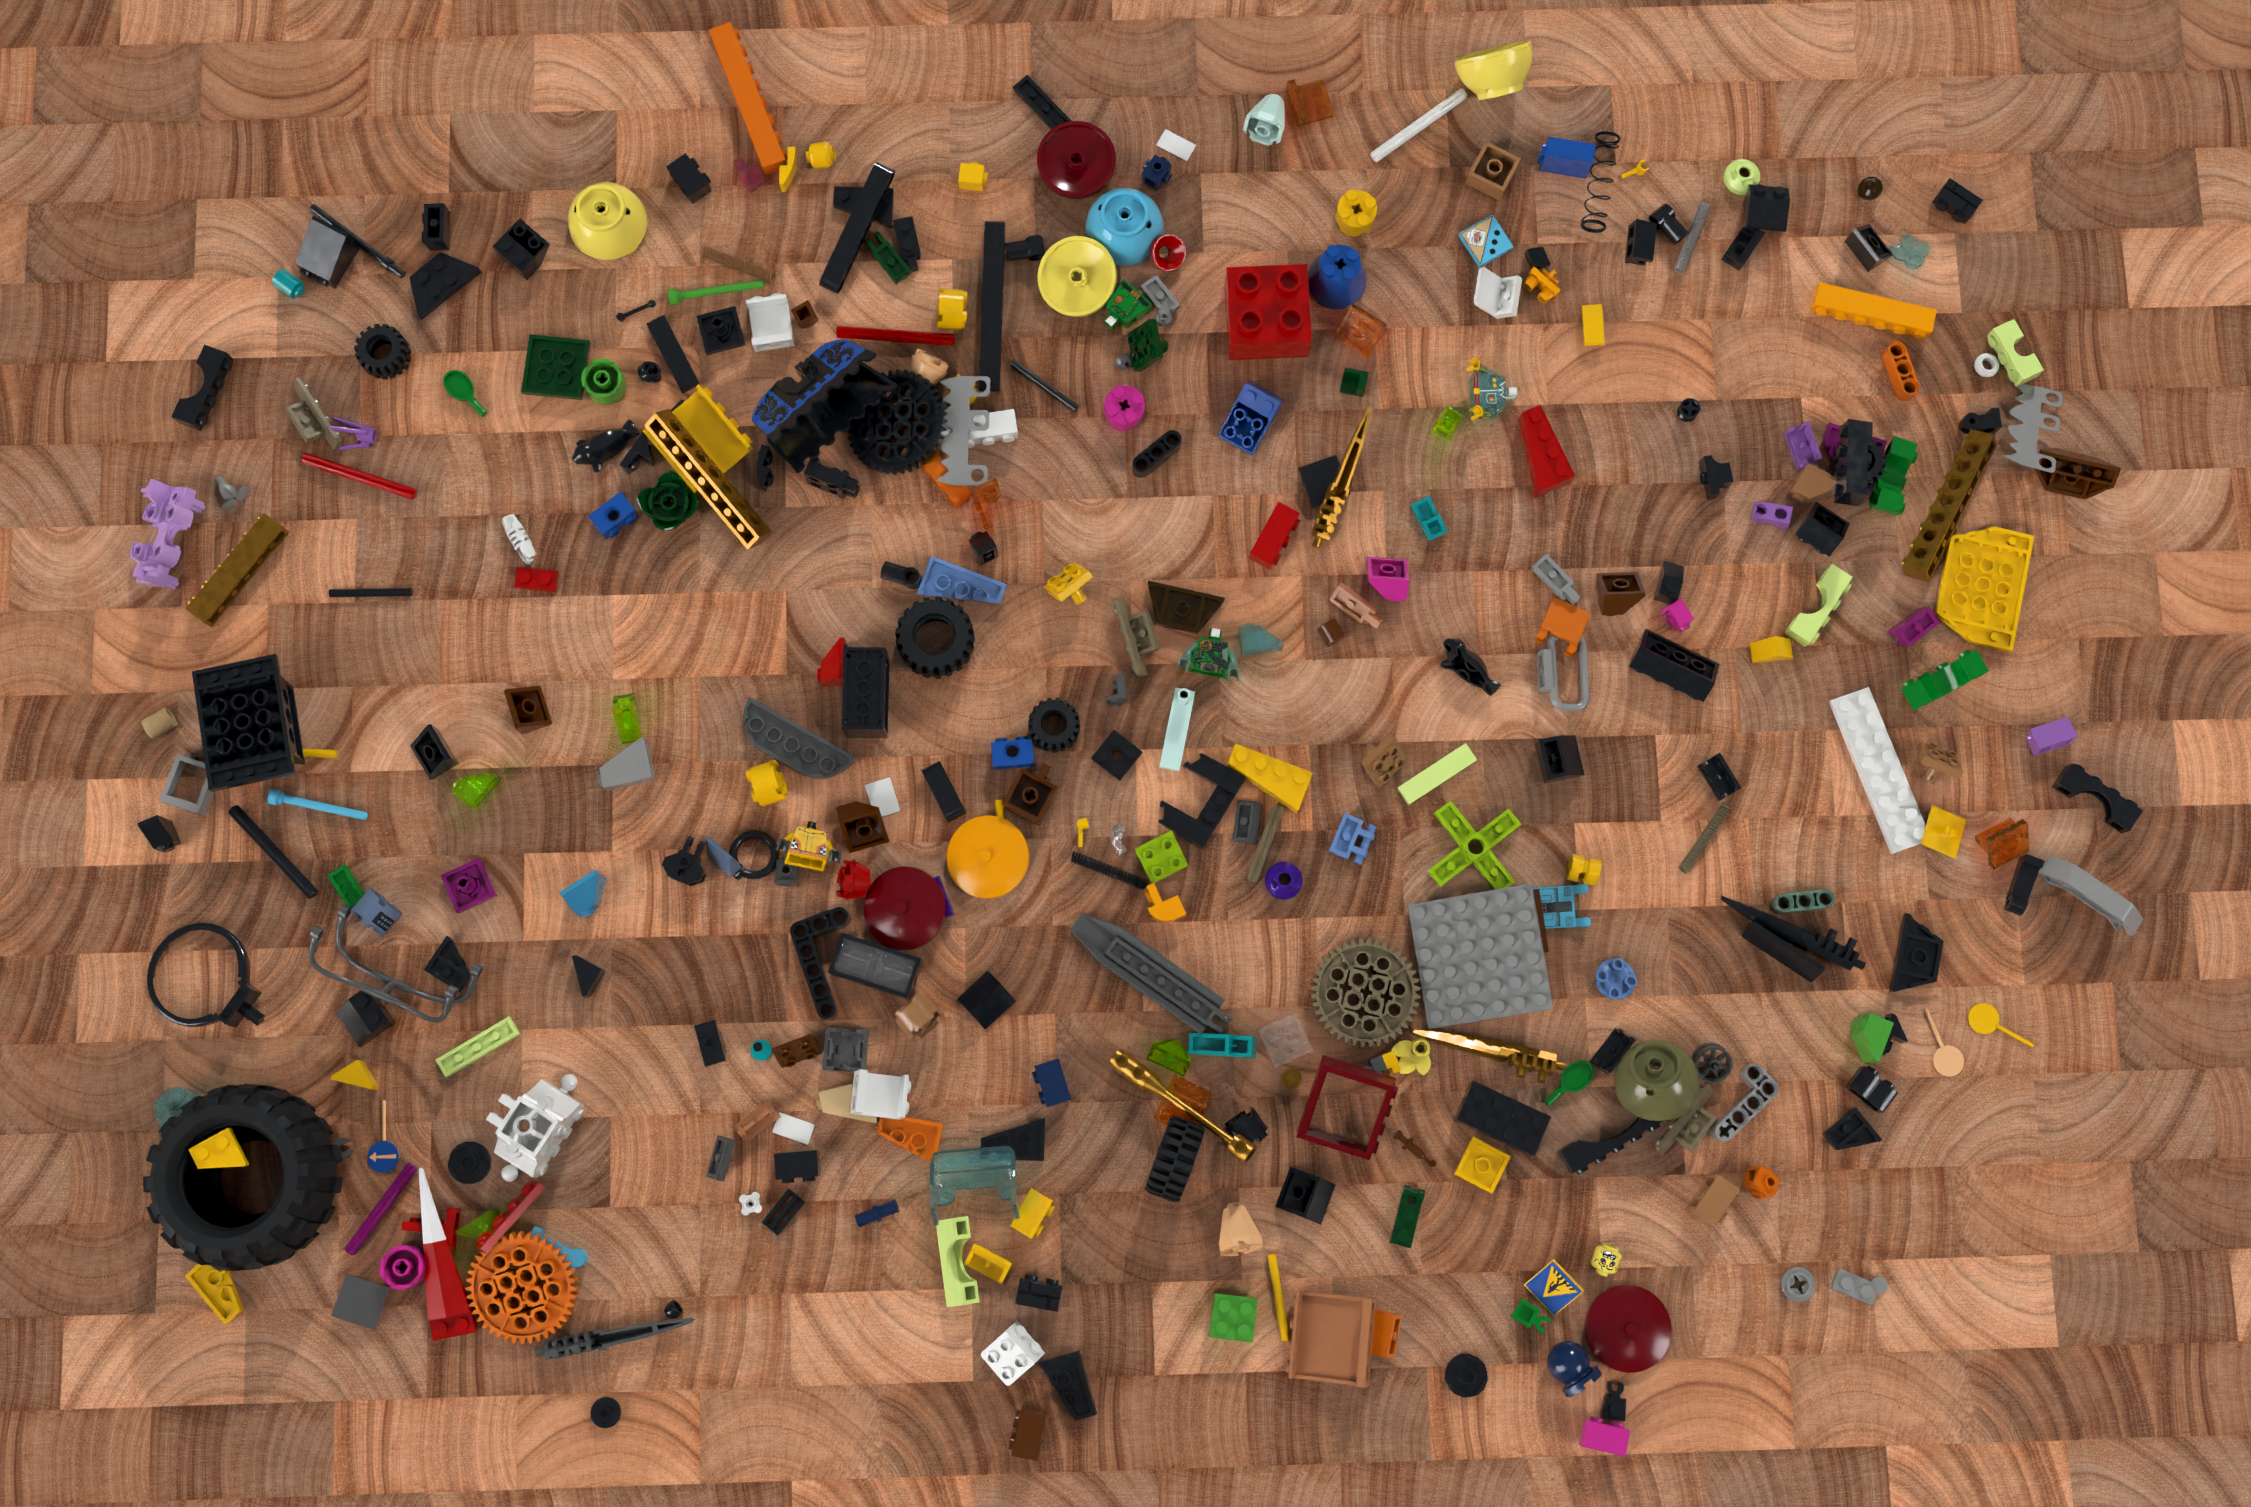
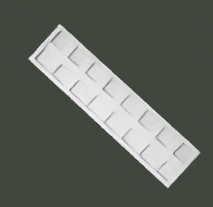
M1867 687L1830 700L1829 704L1890 853L1894 854L1921 844L1926 825L1870 688Z

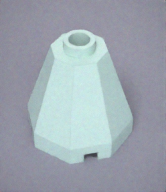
M1277 94L1266 95L1247 114L1243 131L1250 133L1249 137L1252 141L1267 146L1272 145L1274 141L1276 143L1281 142L1285 128L1284 100Z

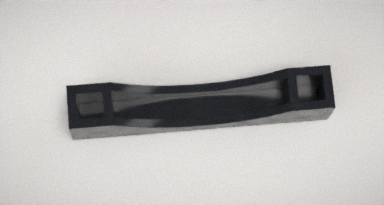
M1637 1117L1626 1130L1610 1139L1598 1142L1576 1140L1557 1152L1569 1173L1576 1172L1579 1175L1589 1169L1587 1165L1595 1162V1164H1598L1605 1160L1607 1153L1611 1151L1616 1153L1625 1148L1623 1144L1630 1140L1633 1143L1642 1138L1641 1133L1644 1131L1652 1132L1659 1128V1122L1661 1121H1651Z

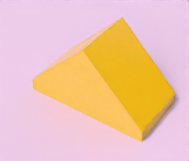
M1774 636L1749 643L1752 663L1793 659L1790 638Z
M356 1060L331 1076V1080L378 1090V1084L364 1060Z

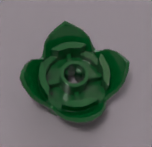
M671 470L659 477L654 488L644 489L636 498L640 509L653 519V524L662 531H670L679 527L695 513L699 505L697 495L693 491L688 490L681 476ZM670 500H672L674 505L668 508L666 504H669Z

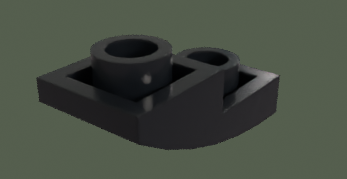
M762 444L758 456L757 474L759 485L762 491L766 492L768 486L771 487L774 480L771 468L767 467V465L770 466L772 463L773 454L769 446Z

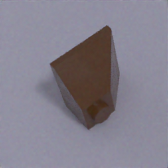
M1637 572L1597 574L1598 604L1602 616L1623 615L1645 597V591Z
M857 801L836 807L849 853L890 842L879 807Z

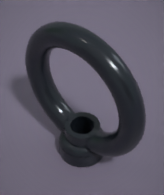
M757 830L747 831L740 834L732 842L729 854L737 862H739L737 858L738 849L748 839L755 838L764 841L769 846L771 852L769 863L759 871L746 870L741 864V868L733 876L738 881L742 877L760 879L766 877L775 869L776 860L779 859V850H775L777 844L767 833Z

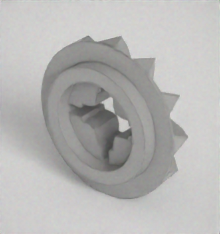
M1790 1268L1784 1273L1780 1281L1781 1291L1792 1301L1804 1302L1814 1294L1816 1286L1814 1277L1804 1268ZM1795 1278L1798 1281H1805L1800 1286V1291L1797 1288H1790L1795 1283Z

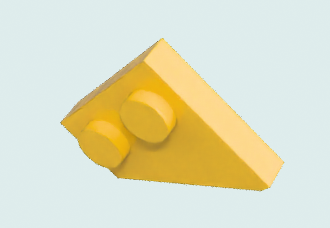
M229 1127L188 1149L198 1169L247 1167L249 1165L232 1128Z

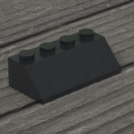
M1645 629L1632 655L1629 667L1638 673L1650 676L1657 682L1669 685L1673 690L1688 694L1692 699L1704 702L1715 684L1720 664Z

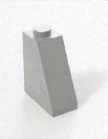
M644 737L639 738L599 768L600 775H597L599 786L603 787L607 792L656 780L648 741Z

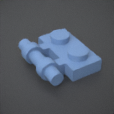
M1344 813L1329 852L1347 860L1352 852L1356 854L1354 863L1361 865L1369 853L1367 850L1370 842L1375 838L1376 826L1369 824L1367 830L1361 829L1363 820ZM1357 836L1363 837L1360 847L1354 846Z

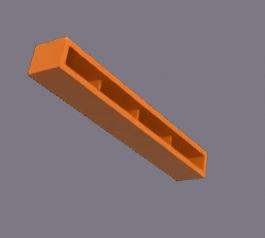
M731 22L709 29L711 39L765 176L779 171V165H787L785 161L787 160V153L785 148H780L779 143L782 140L778 130L774 131L772 128L775 123L771 113H766L765 108H768L765 97H760L758 91H761L757 79L753 80L751 75L755 73L751 62L747 63L745 57L748 55L744 45L740 46L738 42L741 39L738 29H733Z

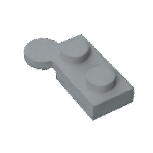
M1155 275L1143 283L1140 289L1157 309V323L1160 326H1168L1172 321L1171 314L1180 308V304L1160 278Z
M1837 1268L1830 1289L1868 1305H1873L1876 1294L1886 1292L1888 1283L1883 1277H1874L1871 1281H1868Z

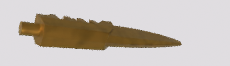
M1371 405L1366 408L1341 461L1334 481L1330 483L1310 533L1315 536L1312 544L1315 548H1320L1322 540H1330L1329 534L1334 532L1333 524H1337L1338 521L1335 518L1341 513L1340 505H1344V500L1349 494L1350 489L1348 487L1365 439L1372 409Z
M1414 1029L1410 1032L1423 1039L1467 1053L1494 1059L1498 1062L1503 1063L1508 1060V1066H1518L1516 1076L1519 1078H1524L1526 1068L1531 1072L1534 1070L1538 1071L1537 1082L1545 1083L1546 1073L1548 1076H1552L1555 1069L1564 1071L1566 1067L1565 1062L1557 1061V1054L1514 1043L1443 1031Z

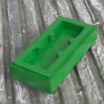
M346 864L327 875L345 905L351 909L365 894Z

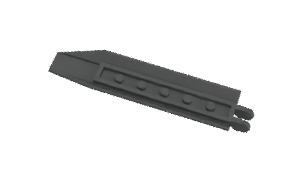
M1082 913L1070 929L1099 963L1198 1033L1202 1034L1207 1025L1219 1034L1224 1032L1219 1025L1211 1021L1214 1015L1219 1017L1224 1023L1229 1024L1231 1022L1229 1017L1219 1011L1225 999L1124 928Z

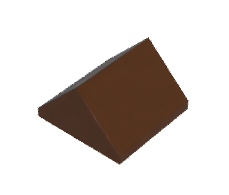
M541 686L504 690L515 729L522 735L552 724Z

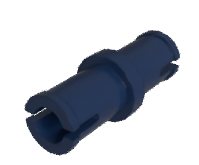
M895 1199L880 1206L874 1205L872 1209L855 1215L857 1225L860 1228L876 1220L880 1222L882 1218L898 1213L899 1207Z

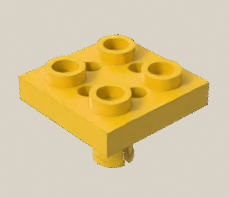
M1076 562L1070 563L1064 567L1063 572L1058 576L1050 578L1044 589L1060 602L1071 596L1075 604L1079 605L1087 598L1080 587L1093 576L1089 570Z

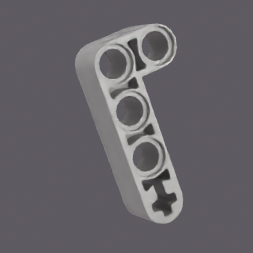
M1747 1064L1740 1069V1077L1750 1090L1710 1130V1135L1715 1141L1723 1142L1732 1139L1777 1095L1779 1091L1778 1084L1759 1064ZM1749 1068H1753L1756 1072L1754 1079L1748 1076ZM1765 1083H1767L1771 1089L1768 1095L1765 1094L1762 1089ZM1750 1097L1756 1102L1754 1109L1748 1106V1099ZM1735 1112H1738L1741 1116L1739 1123L1733 1120ZM1729 1125L1730 1127L1726 1128L1723 1132L1725 1136H1720L1721 1131L1719 1129Z

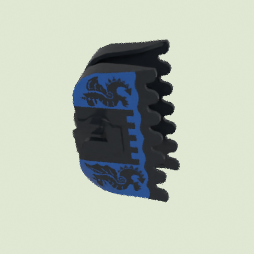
M838 339L828 342L819 347L808 358L806 357L804 362H799L794 367L801 378L800 382H796L791 377H784L782 380H778L757 403L752 414V422L766 434L767 441L771 447L791 465L797 474L805 468L804 461L806 459H815L820 455L819 448L822 445L830 446L835 442L834 435L837 432L843 433L850 429V420L863 418L866 414V406L879 404L881 393H889L897 388L896 383L864 363L870 362L876 357L874 352L848 340Z

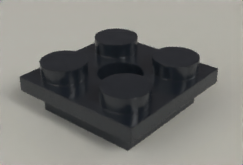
M1113 730L1091 759L1121 781L1143 752L1117 731ZM1114 751H1120L1123 754V758L1120 761H1114L1111 758V754Z

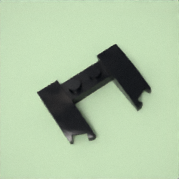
M1201 753L1199 754V760L1192 764L1187 761L1183 767L1216 786V789L1197 819L1161 801L1160 807L1164 808L1163 820H1159L1158 823L1203 850L1246 777Z

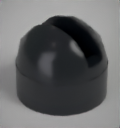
M672 1300L666 1305L664 1313L667 1318L676 1319L683 1314V1309L677 1301Z

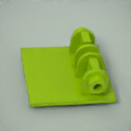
M1172 830L1135 848V853L1138 859H1140L1151 884L1189 866Z

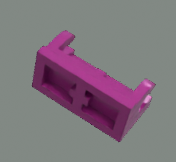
M1922 607L1888 630L1890 636H1896L1899 639L1898 645L1909 647L1939 625L1940 622L1930 607Z

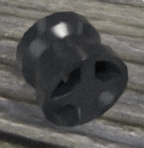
M1692 398L1683 400L1677 409L1678 418L1683 422L1693 421L1700 412L1698 401Z

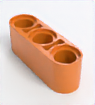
M1894 341L1883 351L1882 358L1897 398L1901 401H1909L1919 391L1920 386L1905 345L1902 342ZM1891 350H1894L1897 353V356L1893 355L1891 353ZM1897 368L1902 369L1904 374H1900ZM1904 387H1908L1911 393L1905 391Z
M933 453L931 455L932 459H925L926 464L920 463V466L947 499L958 508L972 496V493L966 485L955 486L937 480L939 477L945 476L949 470L941 463L943 461L942 457L938 453Z

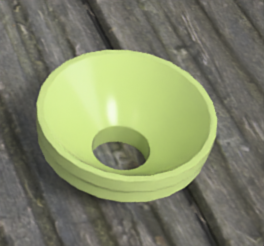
M1746 159L1733 161L1724 172L1725 186L1732 193L1746 195L1749 184H1759L1760 172L1758 167ZM1741 168L1748 169L1750 176L1742 177L1739 170Z

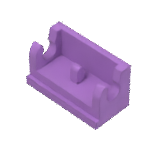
M1809 421L1802 423L1796 428L1793 426L1784 433L1797 470L1803 469L1807 463L1816 465L1822 459Z
M2065 717L2029 729L2030 736H2027L2026 739L2033 756H2037L2070 745L2078 736L2069 718Z

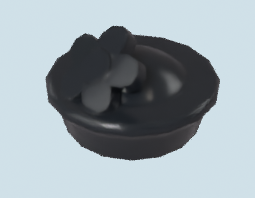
M644 362L637 369L642 381L657 383L661 380V368L654 362Z

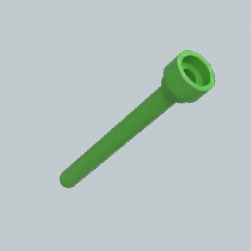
M756 280L683 292L676 290V288L668 289V297L672 306L678 305L684 299L763 288L764 281Z

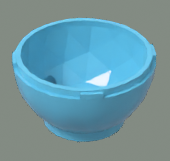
M1117 188L1101 195L1090 208L1085 224L1086 237L1101 243L1113 257L1115 265L1120 266L1138 265L1145 262L1146 259L1151 257L1150 252L1153 242L1164 233V222L1156 203L1145 193L1132 188ZM1127 214L1128 218L1123 219L1121 215ZM1148 223L1151 224L1150 228L1146 227Z

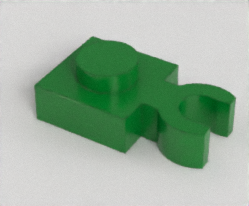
M1520 1298L1510 1316L1528 1328L1535 1324V1328L1542 1333H1545L1546 1330L1541 1328L1540 1323L1542 1321L1552 1322L1548 1317L1538 1316L1540 1309Z

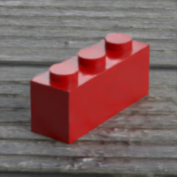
M1278 501L1252 548L1249 559L1268 569H1271L1273 564L1277 566L1282 556L1279 554L1282 547L1287 548L1291 537H1289L1291 531H1296L1301 522L1298 519L1300 513Z

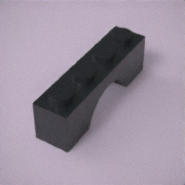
M205 344L196 362L203 370L204 384L194 396L179 399L171 416L178 423L199 431L206 425L208 414L216 404V396L224 386L227 372L233 366V358L227 352Z
M2072 763L2065 766L2052 785L2053 788L2068 798L2080 793L2095 796L2104 807V822L2120 833L2130 831L2143 811L2138 808L2137 803L2125 799L2118 790L2107 787L2100 778L2089 775L2078 764Z

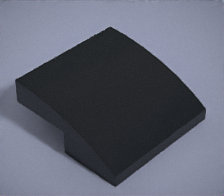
M1336 455L1298 468L1311 507L1322 504L1330 483L1334 481L1340 466Z

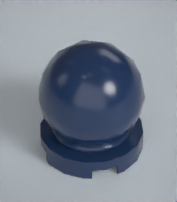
M1564 1341L1555 1344L1550 1349L1547 1367L1550 1374L1558 1382L1564 1383L1565 1386L1562 1391L1566 1397H1573L1585 1390L1583 1386L1590 1379L1595 1382L1602 1375L1597 1366H1590V1358L1580 1344Z

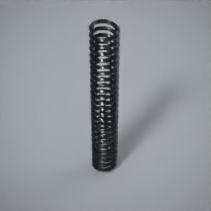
M1075 851L1071 855L1072 863H1077L1090 870L1093 868V871H1099V874L1102 872V875L1105 874V876L1114 877L1118 881L1120 880L1130 885L1133 884V887L1136 885V888L1139 886V889L1142 888V890L1148 886L1149 879L1147 881L1146 878L1143 880V877L1134 876V874L1127 871L1124 874V870L1122 872L1121 869L1118 871V868L1115 870V866L1113 868L1112 865L1109 867V864L1106 866V863L1097 862L1096 859L1094 860L1090 857L1087 860V856L1084 858L1083 854L1081 857V853L1078 856V852L1075 854Z

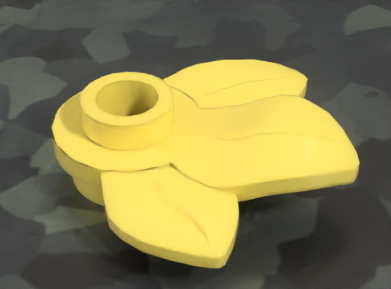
M1423 1038L1414 1039L1412 1042L1402 1040L1395 1044L1391 1050L1394 1051L1396 1056L1400 1057L1399 1065L1402 1070L1400 1074H1408L1417 1069L1424 1076L1431 1067V1060L1428 1056L1431 1050L1430 1044ZM1422 1045L1423 1052H1417L1416 1046Z

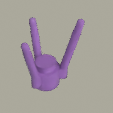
M337 417L332 418L333 421L358 429L340 426H329V429L356 433L357 440L361 441V443L340 446L339 450L360 447L370 448V444H375L376 428Z

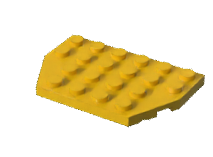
M1995 526L1980 531L1953 535L1946 549L1934 615L1971 644L2009 653L2012 652L2034 536Z

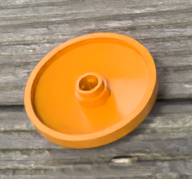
M979 816L965 822L953 834L947 849V867L953 881L964 892L978 898H999L1012 892L1022 882L1029 867L1030 852L1023 833L1010 821L997 816Z

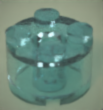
M173 1087L165 1090L155 1100L153 1105L157 1121L163 1126L168 1118L172 1116L178 1117L183 1112L180 1109V1105L183 1106L193 1098L202 1095L190 1088Z

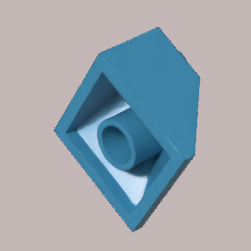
M594 870L562 890L560 894L578 917L588 918L600 906L606 877L601 872Z

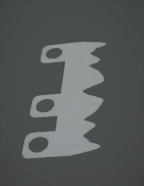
M957 376L942 380L940 383L946 385L951 390L943 398L945 402L951 404V406L944 410L947 412V415L942 418L948 422L943 425L951 428L953 431L944 436V439L938 440L942 451L949 455V458L941 461L949 471L945 476L939 477L937 480L955 486L985 485L988 481V468L986 465H968L969 431H985L989 428V412L987 410L969 409L970 397H986L990 394V378L988 376ZM978 380L985 381L987 385L986 390L982 393L974 390V383ZM977 414H982L986 418L985 424L981 427L973 424V417ZM981 469L984 472V478L978 482L974 481L971 477L973 470Z
M2021 384L2017 388L2023 394L2015 397V399L2023 404L2013 407L2009 413L2023 422V424L2008 426L2010 434L2018 441L2010 443L2017 452L2012 455H2005V457L2023 466L2053 473L2056 468L2055 458L2036 453L2039 428L2054 432L2059 431L2060 419L2053 415L2041 413V404L2045 403L2060 407L2063 395L2058 391ZM2054 393L2058 396L2059 400L2055 403L2047 400L2046 395ZM2045 418H2052L2055 420L2056 426L2052 428L2047 427L2043 420ZM2042 458L2049 459L2052 462V467H2042L2039 464V460Z

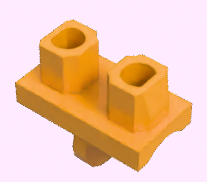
M1533 267L1523 284V287L1530 292L1536 286L1541 290L1537 298L1542 304H1546L1550 300L1554 301L1561 291L1556 286L1559 281L1554 278L1557 274L1555 270L1551 273L1545 269L1540 272L1537 268Z

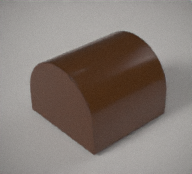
M809 300L791 309L799 327L802 329L809 328L818 322V317Z
M1332 619L1318 628V632L1327 647L1346 637L1336 619Z

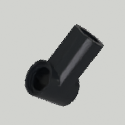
M1663 204L1649 215L1648 218L1650 222L1657 223L1656 229H1661L1675 245L1689 232L1675 218L1674 210L1668 204Z
M1040 235L1029 236L1023 241L1004 243L1007 262L1021 259L1037 261L1041 260L1045 254L1043 237Z
M885 561L882 566L881 579L907 586L909 589L919 588L922 576L916 568L905 567ZM910 575H917V578L914 582L907 581V578Z

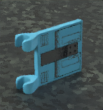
M1588 885L1533 888V890L1539 889L1545 929L1589 927L1591 925L1589 917L1575 919L1574 894H1586L1588 892Z

